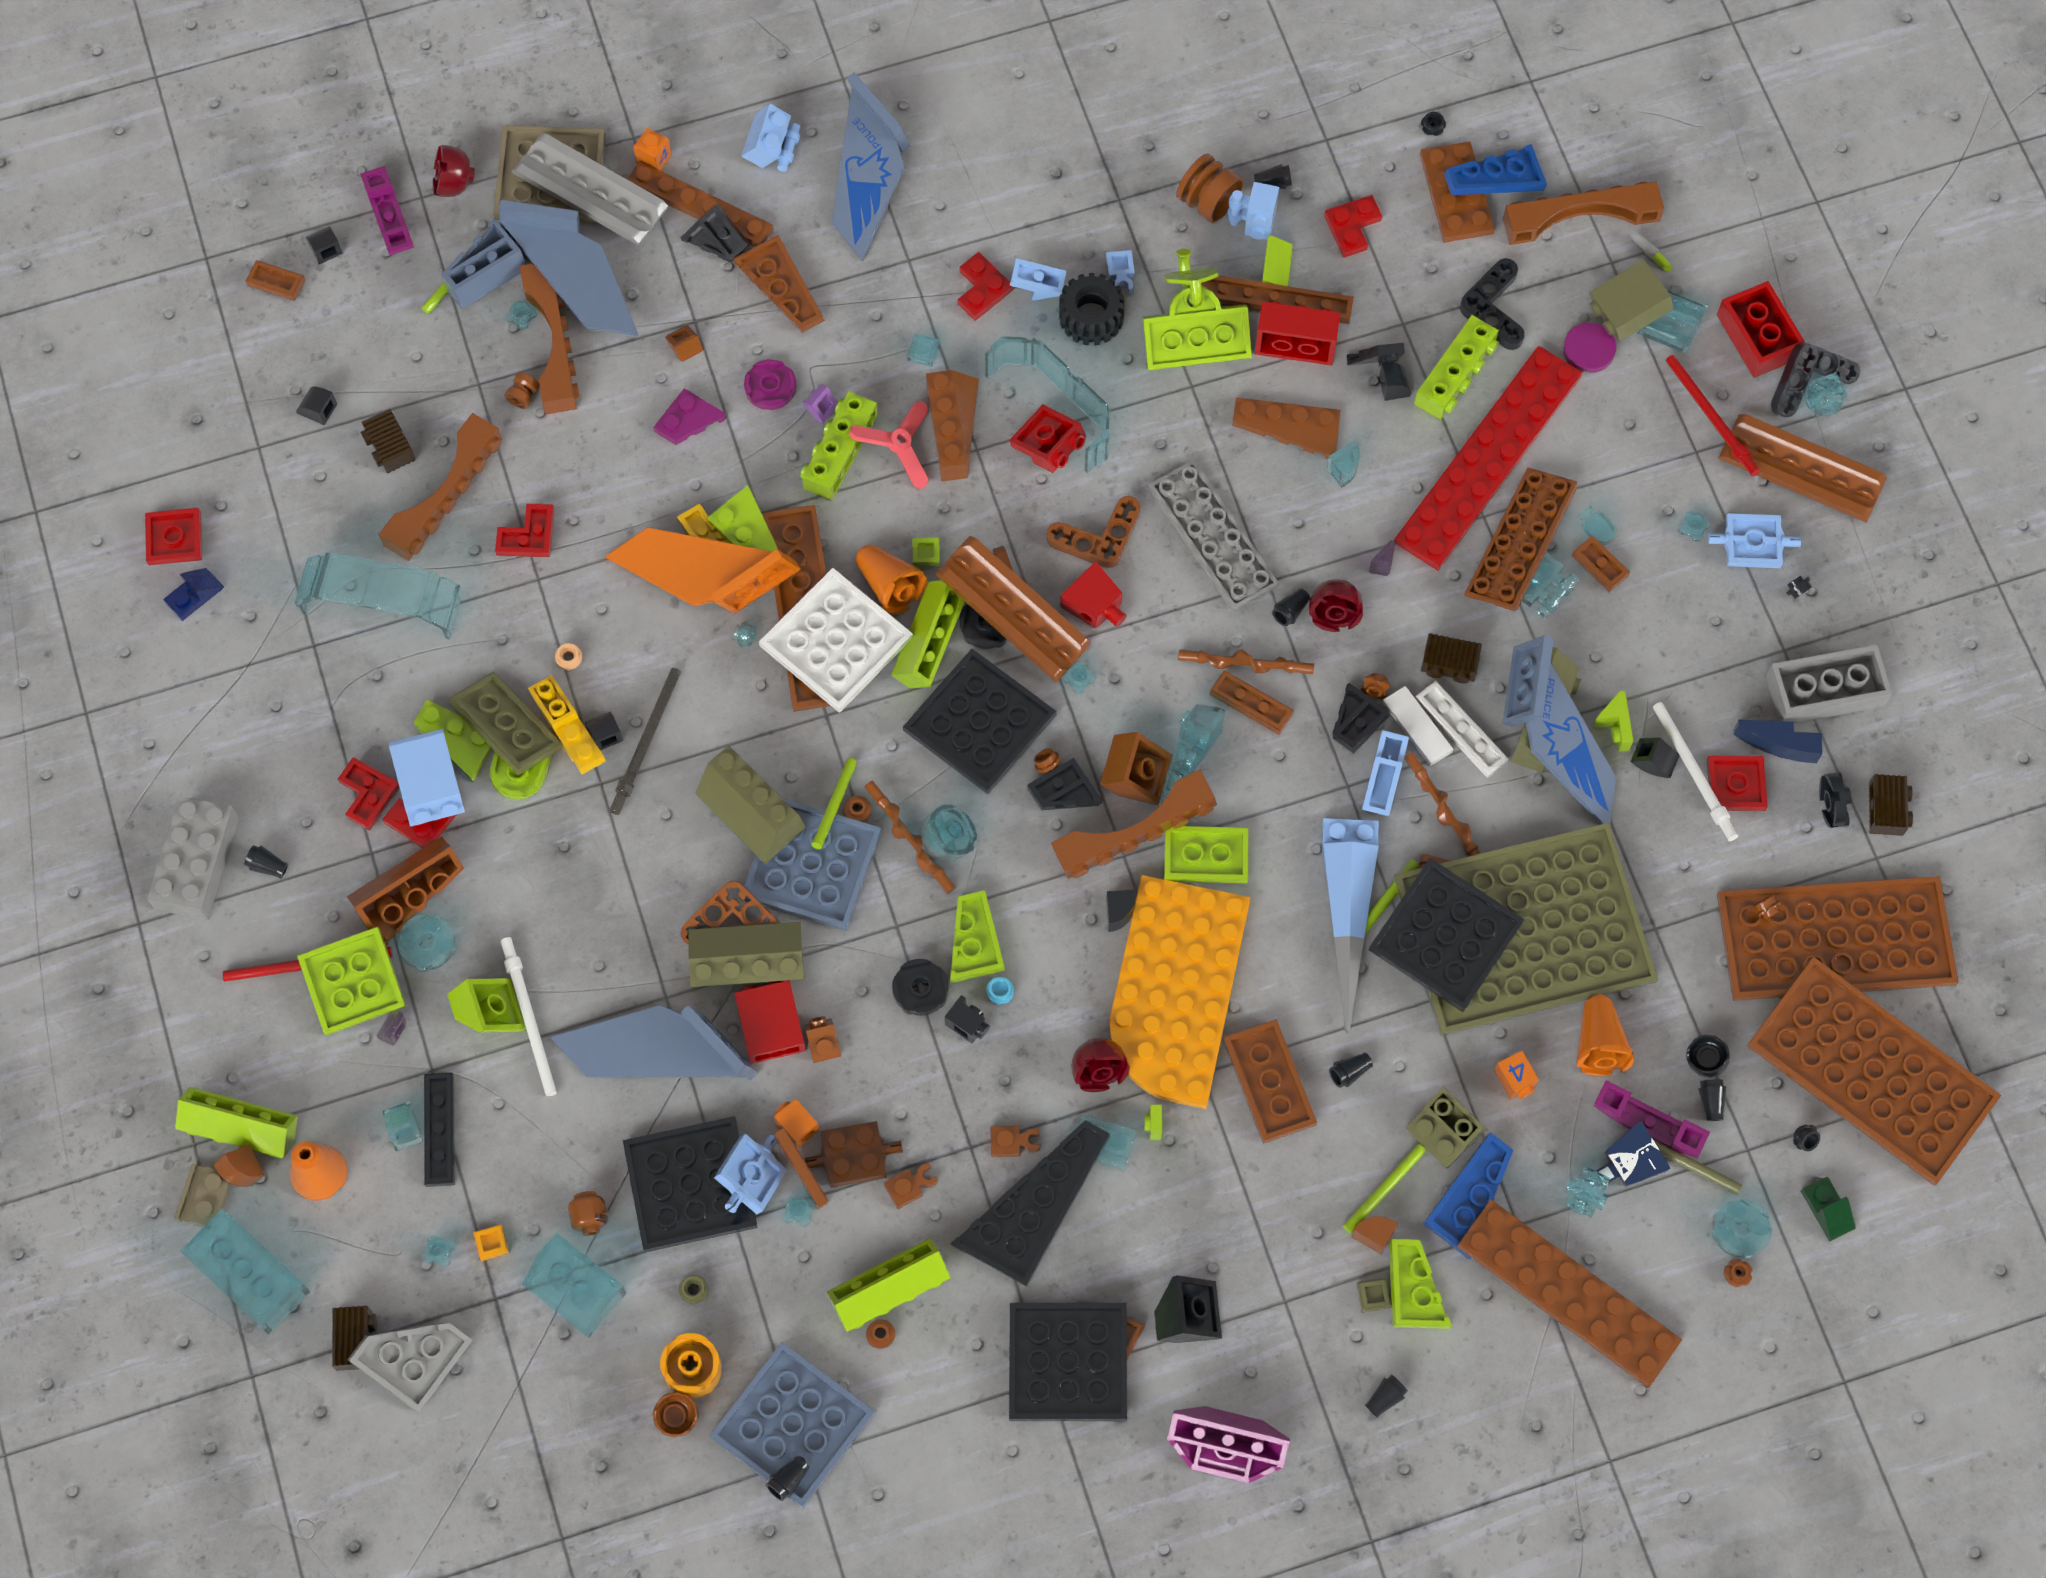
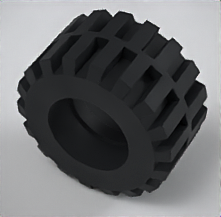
M1089 273V276L1086 277L1084 274L1078 275V280L1074 278L1069 280V286L1065 285L1062 289V294H1060V326L1062 329H1065V334L1068 337L1072 335L1073 341L1078 343L1081 340L1083 345L1089 346V342H1094V346L1100 345L1102 340L1106 343L1110 341V335L1115 337L1118 334V329H1121L1123 325L1124 294H1121L1122 289L1119 285L1115 286L1113 279L1106 280V275L1100 274L1099 277L1094 276L1095 273ZM1094 303L1102 306L1105 311L1097 315H1087L1078 308L1084 304Z

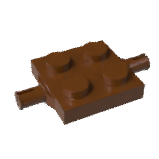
M874 1121L821 1131L823 1142L822 1155L805 1157V1162L809 1169L824 1166L829 1177L830 1188L887 1178L885 1169L886 1155L903 1153L901 1140L884 1144L879 1134L878 1123Z

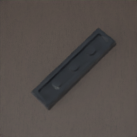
M453 1072L424 1074V1185L426 1187L455 1185Z

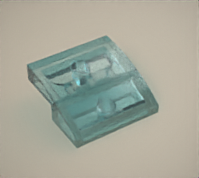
M1668 291L1671 295L1674 309L1640 329L1638 334L1686 354L1707 306Z

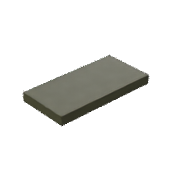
M494 672L450 697V704L517 775L562 748V743Z

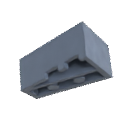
M495 218L489 223L490 227L482 236L478 235L473 240V246L466 253L462 252L441 274L449 294L461 309H464L521 274L520 266L526 265L521 250Z

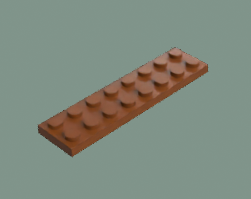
M815 505L762 513L778 550L794 559L801 569L774 587L779 621L826 575ZM787 670L793 712L830 706Z
M1493 1200L1488 1202L1457 1245V1248L1647 1388L1652 1385L1682 1341L1676 1334Z

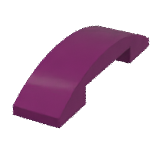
M385 166L360 173L389 256L414 248Z
M1607 1080L1605 1081L1593 1105L1595 1108L1629 1130L1642 1121L1652 1139L1682 1154L1695 1158L1699 1157L1710 1134L1709 1131L1685 1119L1681 1122L1631 1097V1092Z

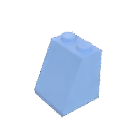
M443 729L388 743L410 826L465 812Z

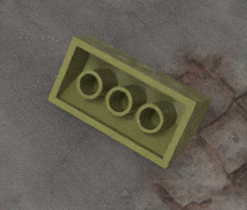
M1553 647L1551 664L1568 694H1576L1581 679L1576 677L1579 667L1558 648ZM1525 723L1511 762L1543 773L1545 766L1531 752Z
M729 745L708 763L695 792L696 795L764 864L769 862L806 828L798 813Z
M801 922L689 929L690 987L804 979Z

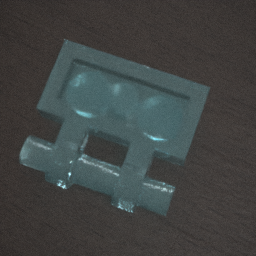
M1547 552L1522 600L1529 607L1536 600L1542 603V606L1537 610L1538 615L1542 618H1545L1550 612L1553 613L1559 607V602L1562 598L1569 596L1574 590L1573 586L1579 581L1578 577L1572 573L1566 579L1560 574L1565 566ZM1553 584L1557 589L1552 595H1549L1545 590Z

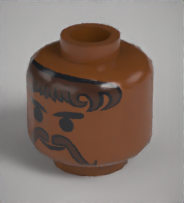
M586 1191L574 1195V1199L568 1204L572 1229L582 1232L583 1236L600 1233V1228L608 1222L604 1198L596 1195L595 1191Z

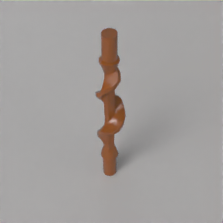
M1179 649L1178 660L1198 662L1199 664L1209 662L1216 669H1225L1234 664L1252 666L1255 673L1262 674L1270 669H1283L1290 674L1293 672L1313 674L1314 672L1313 663L1294 662V660L1287 661L1283 657H1278L1273 661L1253 659L1243 649L1235 651L1232 657L1208 654L1201 650Z
M1414 752L1406 755L1404 758L1414 772L1415 777L1420 781L1423 791L1429 792L1438 805L1436 812L1438 821L1444 826L1453 827L1464 845L1466 855L1481 854L1478 846L1471 841L1469 824L1458 821L1445 803L1449 796L1447 792L1438 790L1428 776L1427 769L1422 766Z
M873 780L865 785V789L876 801V805L884 809L893 821V836L898 839L907 838L917 852L916 860L919 867L923 871L931 873L932 878L938 881L947 894L954 891L956 887L945 874L944 869L939 865H935L923 850L922 846L925 838L921 835L911 834L899 818V806L895 803H890L887 796L882 793Z

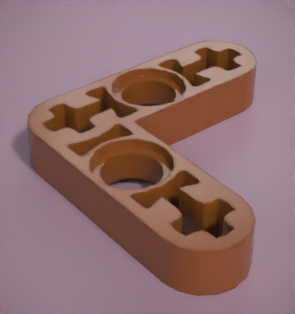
M1132 496L1120 498L1102 537L1065 523L1056 522L1047 529V543L1056 550L1088 562H1097L1105 568L1114 567L1120 561L1139 518L1140 503ZM1130 505L1132 506V511H1129L1126 520L1122 519L1124 508ZM1122 527L1126 533L1122 537H1115L1111 534L1112 528ZM1058 532H1063V537H1060L1059 540L1054 539V535H1057ZM1071 535H1072L1073 538H1072L1071 545H1068V540L1071 539ZM1084 539L1090 542L1091 547L1083 551L1076 547V543ZM1111 543L1114 545L1113 556L1110 555L1108 559L1104 558V553L1108 552Z
M734 880L726 883L682 926L681 938L689 945V938L687 936L689 930L687 927L690 925L694 928L701 922L696 919L698 915L711 928L718 927L732 912L745 925H759L766 916L771 919L766 924L781 922L744 884ZM728 887L732 889L738 887L741 890L738 895L743 901L746 896L751 899V901L744 904L741 911L736 908V906L741 904L737 899L729 900L727 898L729 895ZM710 905H716L721 909L722 915L719 920L712 921L706 916V909ZM749 906H757L761 910L759 920L753 922L747 919L745 912Z

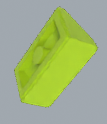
M1268 235L1262 282L1288 286L1293 244Z

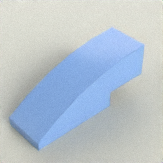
M1382 730L1362 810L1389 816L1409 740L1408 736Z

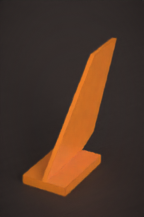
M648 527L605 556L608 560L694 607L715 602L734 614L801 570L794 559L778 549L771 552Z

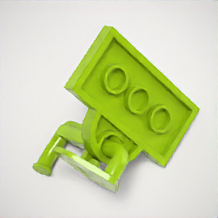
M1179 249L1176 251L1179 271L1164 275L1167 283H1177L1181 287L1169 303L1168 314L1142 317L1148 370L1252 358L1248 306L1245 304L1221 307L1219 299L1210 289L1201 285L1205 281L1218 277V271L1213 268L1191 270V251L1189 249Z

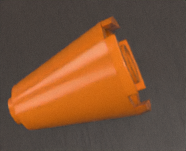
M875 545L864 546L857 552L856 565L883 609L891 615L901 614L910 609L907 604L913 599L917 602L921 598L927 585V577L921 569Z
M1602 994L1592 995L1584 1002L1577 1051V1067H1581L1584 1074L1591 1076H1611V1070L1619 1068L1620 1073L1632 1067L1634 1063V1054L1614 1004L1610 998Z
M310 1141L301 1142L294 1147L291 1153L289 1177L293 1188L298 1194L309 1200H326L334 1196L333 1194L344 1186L348 1174L347 1163L337 1149L326 1144Z

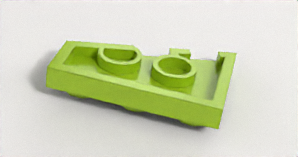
M748 485L707 517L708 522L730 544L771 552L778 549Z
M426 700L414 720L415 727L423 734L443 729L452 763L458 766L474 782L493 750L461 715L429 700Z
M1391 1239L1389 1241L1393 1327L1450 1329L1452 1324L1449 1317H1446L1442 1306L1443 1300L1433 1282L1432 1271L1421 1241Z

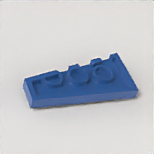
M1532 144L1524 146L1519 151H1515V149L1506 151L1504 155L1498 157L1494 155L1485 157L1484 161L1481 162L1471 161L1447 168L1444 174L1451 195L1544 191L1547 186Z
M1491 1132L1485 1137L1423 1222L1425 1226L1467 1259L1471 1257L1457 1248V1245L1490 1200L1494 1201L1495 1193L1513 1153L1512 1148Z

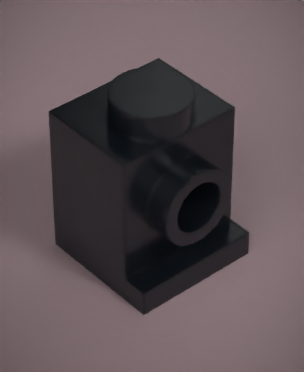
M963 995L958 998L945 1015V1025L972 1044L977 1037L982 1039L990 1028V1025L986 1023L983 1017L984 1013L974 1005L967 1006L966 998Z

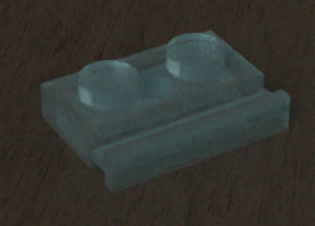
M1082 1113L1078 1126L1086 1120L1111 1135L1096 1163L1124 1172L1137 1131Z

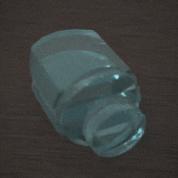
M1589 506L1578 516L1581 520H1585L1581 527L1589 538L1593 535L1605 546L1614 538L1617 528L1604 513L1599 510L1594 514V509Z

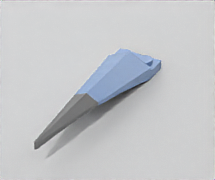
M1323 818L1322 853L1333 926L1345 1032L1348 1033L1351 1026L1379 847V821Z

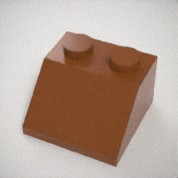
M1138 732L1114 735L1100 785L1120 797L1152 805H1160L1173 755Z

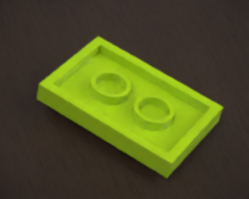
M1183 826L1178 829L1171 828L1166 830L1164 880L1174 882L1247 884L1248 828Z

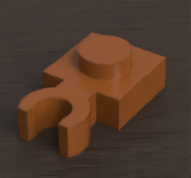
M1019 1126L990 1127L991 1157L1020 1156V1148H1025L1028 1152L1032 1153L1040 1151V1144L1033 1145L1028 1141L1031 1137L1039 1136L1038 1129H1029L1024 1134H1019Z
M929 1163L920 1166L917 1174L913 1176L910 1170L907 1169L884 1182V1187L898 1210L922 1197L921 1187L929 1188L937 1184L938 1179L936 1176L931 1179L923 1177V1174L931 1169Z

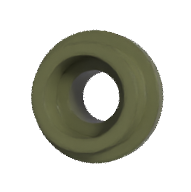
M699 1275L685 1277L679 1285L681 1298L689 1304L702 1302L708 1294V1285L705 1279ZM691 1286H698L699 1291L697 1294L692 1295L688 1292Z

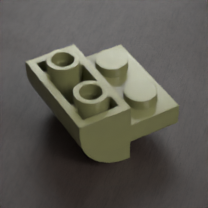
M1445 1087L1439 1090L1406 1127L1445 1168H1449L1467 1148H1470L1486 1128Z

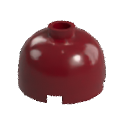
M448 145L438 147L434 162L436 173L432 181L433 195L441 197L458 196L466 190L468 182L473 183L475 168L470 167L468 156L459 148Z
M1333 579L1321 583L1313 591L1309 602V615L1312 617V622L1322 630L1330 632H1340L1338 627L1344 628L1348 626V630L1354 628L1361 622L1363 617V602L1360 592L1353 584L1345 580Z
M1104 1038L1089 1039L1079 1046L1074 1052L1071 1063L1076 1085L1079 1084L1080 1089L1093 1093L1109 1090L1110 1086L1107 1084L1114 1083L1115 1081L1119 1085L1129 1075L1130 1070L1128 1060L1121 1046L1110 1039Z

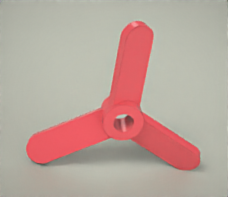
M923 401L913 404L898 429L894 432L861 426L851 427L849 435L852 439L888 446L892 452L896 453L915 488L922 489L927 485L928 477L910 445L913 434L928 412L927 405Z

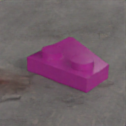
M684 388L653 428L655 433L677 445L687 440L689 436L705 431L706 426L717 421L719 423L723 422L726 419V414Z

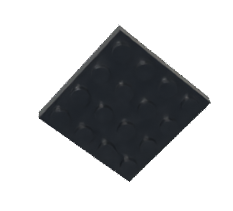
M971 649L905 723L903 731L985 793L989 794L1056 717L1057 711L974 649Z
M1430 858L1368 950L1461 1012H1464L1525 919Z
M735 1116L623 1140L644 1253L758 1228L755 1212L743 1202L740 1203L735 1213L729 1212L730 1208L725 1209V1204L732 1194L714 1178L740 1137Z
M1010 1303L1009 1421H1127L1126 1303Z

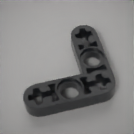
M1504 258L1499 260L1462 297L1460 311L1468 320L1473 315L1485 323V318L1488 316L1496 317L1499 320V324L1492 326L1499 330L1496 341L1508 350H1515L1521 347L1523 343L1524 329L1492 304L1515 281L1518 273L1517 264L1511 259ZM1509 269V270H1510V274H1509V273H1505V274L1501 277V280H1499L1498 278L1500 277L1501 270L1505 271V270ZM1484 284H1492L1496 291L1486 293L1483 291L1482 286ZM1475 302L1477 304L1476 307H1467L1468 303L1473 304ZM1508 335H1517L1516 338H1512L1511 340L1507 338Z
M1804 342L1798 343L1790 354L1772 398L1771 409L1773 413L1786 418L1796 413L1813 372L1844 384H1852L1859 378V365L1855 361ZM1803 352L1808 353L1807 358L1802 357ZM1829 356L1830 366L1826 370H1822L1821 362L1825 357ZM1797 365L1804 367L1803 370L1796 368ZM1839 366L1850 370L1849 374L1846 375L1837 371ZM1798 373L1800 377L1799 383L1792 387L1790 379L1792 375ZM1786 391L1793 392V395L1786 393ZM1783 401L1788 403L1787 408L1781 406Z

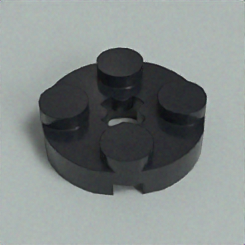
M969 604L963 607L959 621L960 630L965 642L982 649L1000 648L1006 643L1007 639L992 625L983 627V624H979V621H984V618Z
M1841 772L1824 774L1820 778L1819 797L1820 801H1824L1826 809L1822 810L1825 823L1829 828L1849 826L1850 818L1847 804H1851L1850 789L1848 787L1844 788Z
M927 959L910 960L904 963L896 976H894L892 981L894 999L906 1014L924 1016L934 1013L945 1005L949 991L947 975L940 966L938 967ZM922 981L923 985H928L929 987L925 989L924 993H919L912 989L916 987V982Z

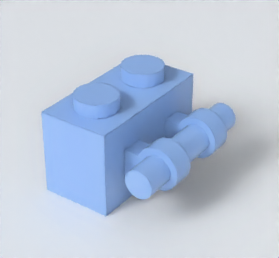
M768 104L755 113L741 157L761 168L777 160L779 161L777 169L786 172L788 165L792 163L794 158V146L798 144L800 139V125L791 123L789 130H787L791 115L772 104ZM783 141H784V142H785L784 147H783V149H781L782 143H783Z
M1254 182L1251 196L1243 195L1239 190L1234 191L1229 198L1230 208L1227 214L1230 224L1236 226L1241 220H1245L1244 235L1258 240L1268 239V235H1271L1276 215L1279 187Z

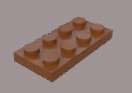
M1471 141L1422 149L1420 151V158L1443 243L1494 234L1495 228L1486 195H1451L1444 177L1447 168L1471 161L1476 162Z
M1277 1019L1223 1038L1263 1144L1317 1126V1120Z

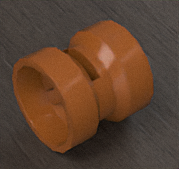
M517 372L513 379V386L507 389L504 396L514 406L527 409L531 402V395L535 394L540 387L539 382L526 373Z

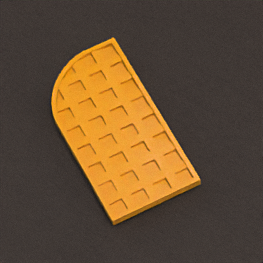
M1141 875L1110 1015V1038L1121 1046L1130 1066L1128 1076L1144 1091L1164 1101L1207 1110L1251 897Z

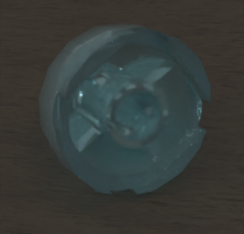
M942 805L936 808L926 817L921 828V839L924 847L934 858L941 861H956L973 851V843L977 840L976 829L969 816L965 812L960 814L953 810L956 808L953 805Z

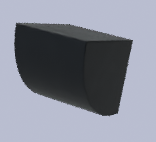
M330 226L306 236V241L319 265L343 254Z
M1382 363L1379 381L1384 400L1410 397L1411 391L1405 368L1398 363Z
M314 386L310 387L296 412L301 416L325 425L337 406V402L333 392Z
M611 711L585 722L592 739L600 751L623 741L620 729Z
M1661 737L1640 738L1630 762L1649 774L1671 778L1680 755Z
M1135 890L1107 891L1106 905L1109 932L1121 929L1132 918L1135 906Z

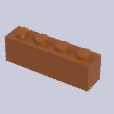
M954 370L926 373L927 393L941 482L968 478L979 379Z
M440 837L351 893L347 898L368 930L375 927L380 928L384 943L387 946L389 944L388 941L397 932L400 933L407 926L406 923L417 912L420 913L427 906L426 903L435 894H439L464 867L451 846L443 837Z

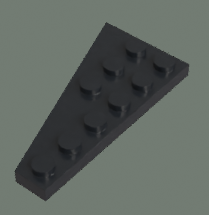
M1085 1120L1047 1157H1044L1033 1170L1022 1177L986 1213L975 1220L963 1234L950 1244L1027 1287L1111 1136L1110 1133Z

